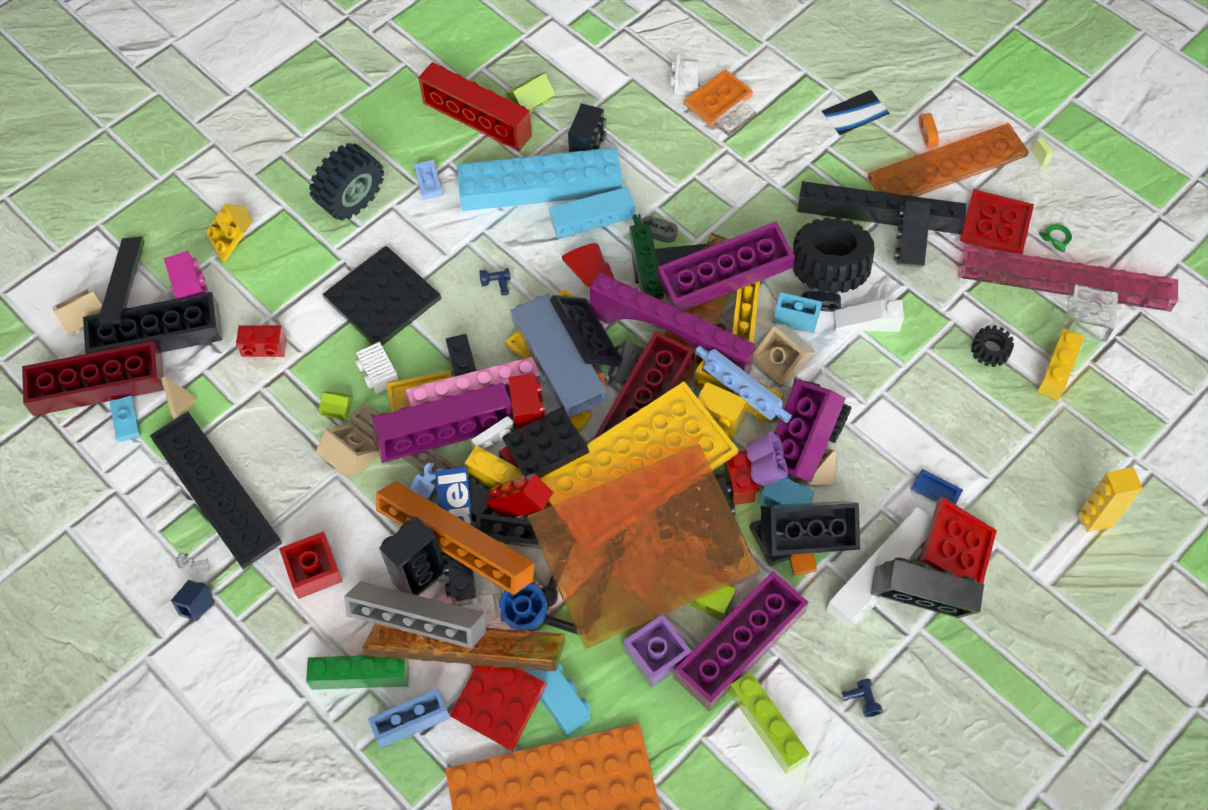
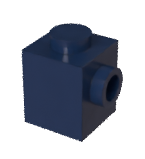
M187 580L171 599V602L179 616L198 621L214 602V599L210 593V588L205 583Z

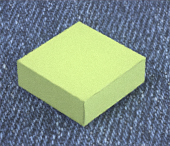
M1043 137L1036 140L1032 153L1042 166L1049 163L1054 152Z

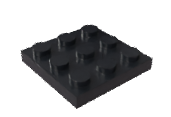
M563 407L502 437L523 476L535 473L541 478L590 453L586 443Z

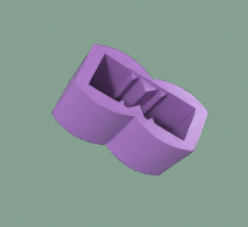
M767 432L747 443V457L752 462L751 477L754 482L764 487L788 476L787 464L783 457L782 442L780 437L772 432Z

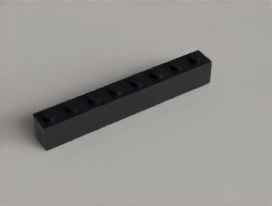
M802 181L797 212L901 226V219L898 218L899 206H903L905 201L931 203L928 230L961 234L966 219L967 203Z

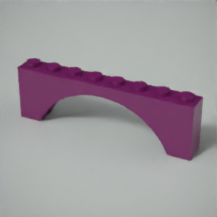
M601 272L590 287V306L600 321L611 324L617 320L630 319L659 326L681 337L695 348L702 346L708 352L716 349L748 375L750 374L756 344Z

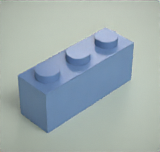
M438 688L368 718L376 741L381 749L450 719Z

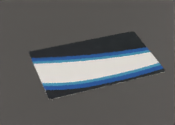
M872 90L822 111L839 135L890 114Z

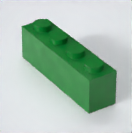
M405 654L308 657L306 682L311 690L408 686L409 662Z

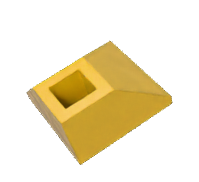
M225 203L206 231L207 237L222 262L227 261L253 222L245 206Z

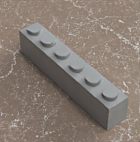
M362 581L344 596L346 613L349 617L472 649L486 633L485 612Z

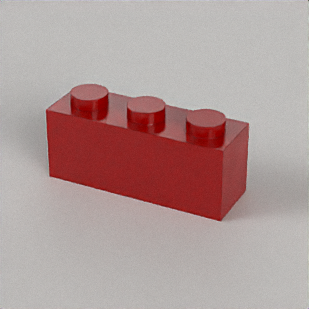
M534 473L494 485L489 491L490 496L486 503L499 516L514 518L543 510L554 492Z

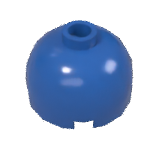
M531 583L514 595L505 590L499 601L500 615L510 628L519 632H530L544 622L548 611L547 600L542 590Z

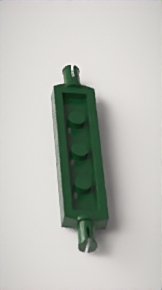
M637 214L633 215L634 225L629 227V235L640 291L661 300L664 297V291L658 280L659 265L651 226L643 225L641 215L638 214L637 217Z

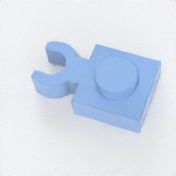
M433 462L425 465L424 474L418 473L409 489L429 501L437 490L436 483L434 482L436 477L432 472Z

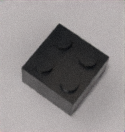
M581 103L568 132L569 152L600 149L601 142L604 143L607 131H604L607 120L604 118V109Z

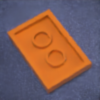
M725 69L684 99V106L712 127L752 97L753 90Z

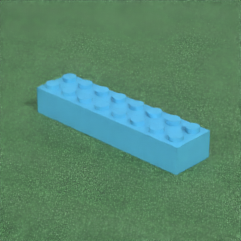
M617 147L457 164L462 211L582 199L622 188V175Z

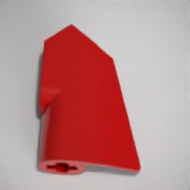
M597 243L581 246L562 256V261L586 287L592 286L600 272L614 278L608 262H605Z

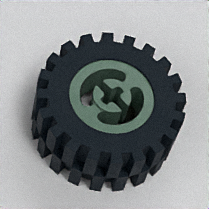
M346 143L345 147L341 145L338 147L337 152L332 150L329 153L330 157L328 159L325 157L321 161L323 162L322 166H317L315 169L317 174L312 175L311 181L313 183L309 185L312 199L337 220H344L345 217L350 219L353 214L358 215L360 209L368 207L367 203L374 200L375 197L373 195L379 192V184H382L384 180L382 178L384 176L383 165L356 143H353V145Z

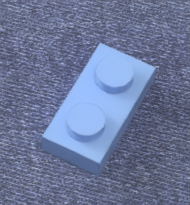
M434 160L414 164L422 199L443 196Z

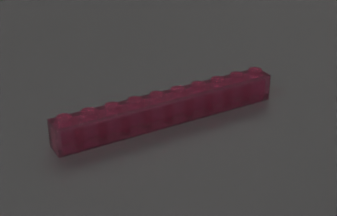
M964 246L960 257L958 278L1171 312L1178 302V279L1166 276L1160 277L1146 273L1110 269L1103 266H1091L1058 259L1041 258L1039 256L1002 252L995 249H983L976 246Z

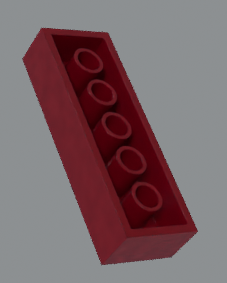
M655 331L593 440L681 384L694 361V349Z
M149 341L22 366L23 404L32 416L113 401L128 396L133 397L163 391L164 387L161 379L164 377L162 353L155 341Z

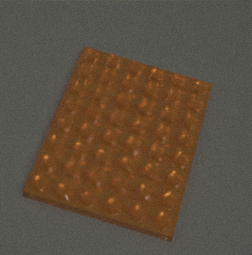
M700 444L527 517L585 650L760 572Z

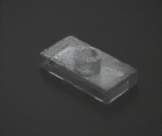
M741 100L718 117L714 125L729 136L756 115V110L744 100Z

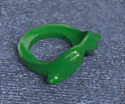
M1052 224L1044 232H1039L1040 237L1044 241H1051L1055 249L1063 252L1066 251L1065 247L1072 240L1070 230L1060 224ZM1053 230H1060L1065 233L1066 240L1063 242L1052 238L1050 233Z

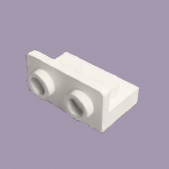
M677 53L676 60L672 61V72H675V75H671V87H674V95L690 96L698 89L699 62L681 61V53Z
M505 417L471 440L472 450L477 445L499 457V451L506 447L502 437L514 431V424L510 417Z

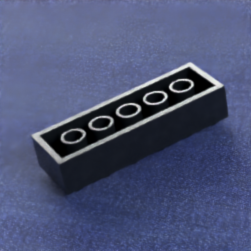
M212 292L126 308L122 324L100 326L98 321L99 314L83 317L86 354L149 341H155L162 353L223 340L219 305Z

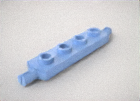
M702 346L696 349L695 354L704 359L705 365L703 369L738 396L747 400V403L769 420L778 416L785 423L789 422L792 415L782 408V400L716 349L710 352Z

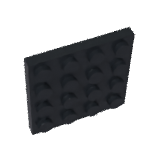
M387 245L322 294L323 298L372 345L380 342L382 346L441 300V294Z

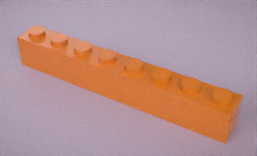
M395 481L376 492L377 512L400 526L417 516L436 536L441 551L511 594H516L533 582L534 562L401 483Z

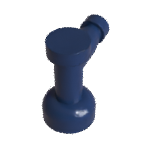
M509 268L488 273L487 270H479L482 287L488 286L490 281L498 280L501 295L506 296L509 294L507 288V281L511 280Z
M871 679L860 680L857 682L858 688L841 692L844 701L863 697L866 705L862 711L864 717L867 718L883 713L881 704L874 700L870 687L872 685Z

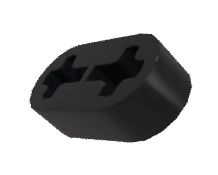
M808 291L801 295V297L822 302L820 311L835 312V310L841 309V296L837 293Z

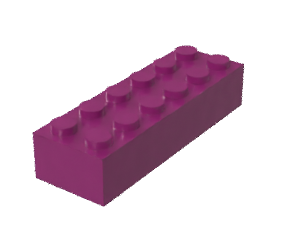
M776 221L659 266L658 280L669 304L684 311L792 269L795 256Z
M490 384L477 390H468L462 394L449 395L443 399L426 401L420 405L403 407L398 411L381 413L372 417L374 442L381 462L385 463L430 449L472 439L505 417L509 416L511 419L512 404L504 384Z
M772 571L675 668L674 679L710 711L729 692L730 684L744 676L806 612L809 602Z

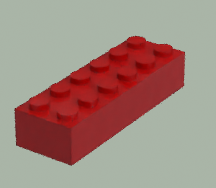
M433 62L418 77L423 104L518 152L532 137L530 110L526 107L520 106L510 99L502 97L492 90L486 89L474 81L467 80L460 74L453 73L444 66H439Z

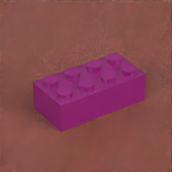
M799 379L795 380L784 410L791 414L792 417L787 423L780 418L774 434L780 437L782 442L783 457L787 464L788 474L812 482L845 402V397L832 390Z

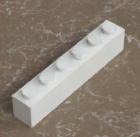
M917 507L830 600L826 610L847 628L853 623L858 625L866 615L864 611L868 607L873 608L881 599V597L871 595L875 567L884 564L886 561H892L897 557L908 559L909 562L912 558L917 560L923 552L922 547L925 545L932 517Z

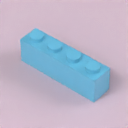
M628 187L549 207L550 220L557 238L568 237L580 232H588L592 229L602 226L606 227L621 221L625 222L633 219V215H635V204Z
M533 636L510 652L511 659L516 667L548 683L540 700L567 737L591 720L589 712L591 707L584 698L580 700L575 693L577 688L570 678L566 680L561 674L563 669L558 661L550 659L548 656L550 652L543 641L538 642Z

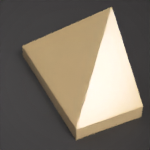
M165 376L161 379L170 413L175 420L189 412L197 397Z
M830 449L824 450L812 482L796 476L793 478L794 482L808 485H834L836 452Z

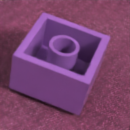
M663 614L623 641L624 652L651 688L673 674L675 668L692 652Z

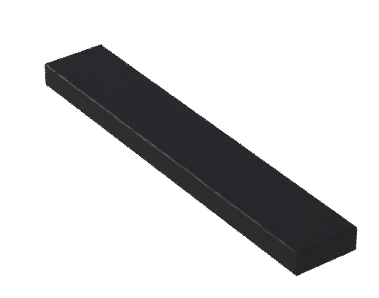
M142 236L122 238L98 318L100 326L122 324L144 245Z

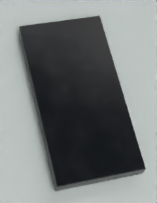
M553 295L551 297V304L585 364L619 366L622 359L586 298Z

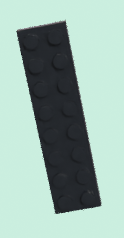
M189 412L149 435L243 570L282 544L281 539Z

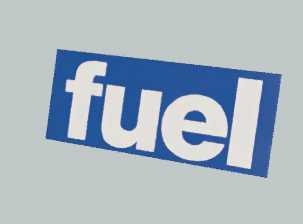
M467 467L435 471L438 506L472 526Z

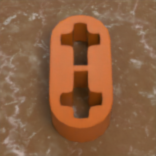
M920 114L919 128L925 146H938L939 135L932 114Z

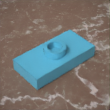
M132 396L110 401L115 435L118 442L141 436Z

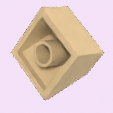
M90 287L52 308L67 334L72 332L75 335L84 330L83 317L100 314L102 305Z
M786 324L774 325L754 352L753 362L777 384L783 386L804 369L816 351Z
M353 423L325 430L315 451L325 462L330 463L341 475L347 478L361 474L379 457L374 439Z

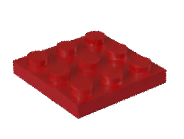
M973 189L960 242L1021 257L1025 247L1034 204Z
M944 497L940 498L936 503L920 561L937 571H951L954 573L953 576L960 578L962 576L973 577L976 579L975 582L983 584L997 530Z
M484 650L450 717L513 751L548 683Z

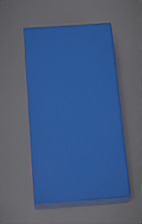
M924 469L920 471L911 490L936 503L938 499L944 497L955 505L963 492V489Z

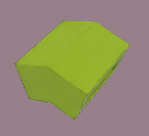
M330 391L322 392L321 403L318 408L320 415L347 421L353 396Z

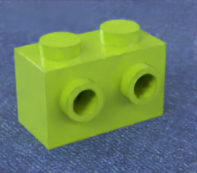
M545 73L537 74L506 92L512 102L526 107L530 110V113L535 110V106L538 104L542 106L550 102V97L555 95Z

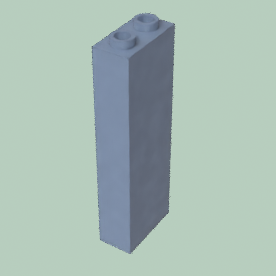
M547 293L527 303L519 304L510 311L516 329L560 407H563L570 418L607 401L606 389L592 365L585 364L550 302V293Z

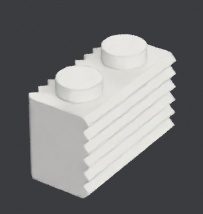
M380 342L356 352L358 359L355 360V364L359 372L364 371L366 376L363 379L368 389L373 388L375 394L387 390L386 383L399 381L397 373Z

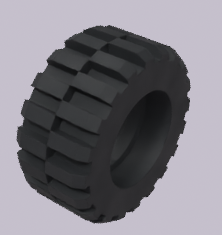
M830 217L823 220H813L811 224H805L796 233V237H794L793 254L795 259L793 272L803 284L806 283L809 288H816L819 292L828 291L830 294H836L837 292L846 293L849 289L855 290L870 277L875 251L874 241L867 230H863V227L859 224H853V221H844L842 218L830 219Z

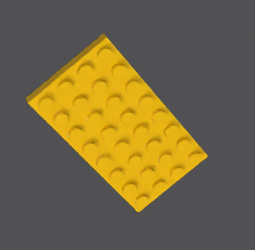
M682 382L588 443L587 447L590 453L540 479L554 492L548 502L563 523L568 526L569 531L587 555L738 454L739 450L688 385Z

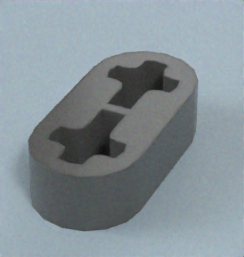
M653 216L642 218L643 225H652L653 239L666 243L677 239L678 228L674 223Z

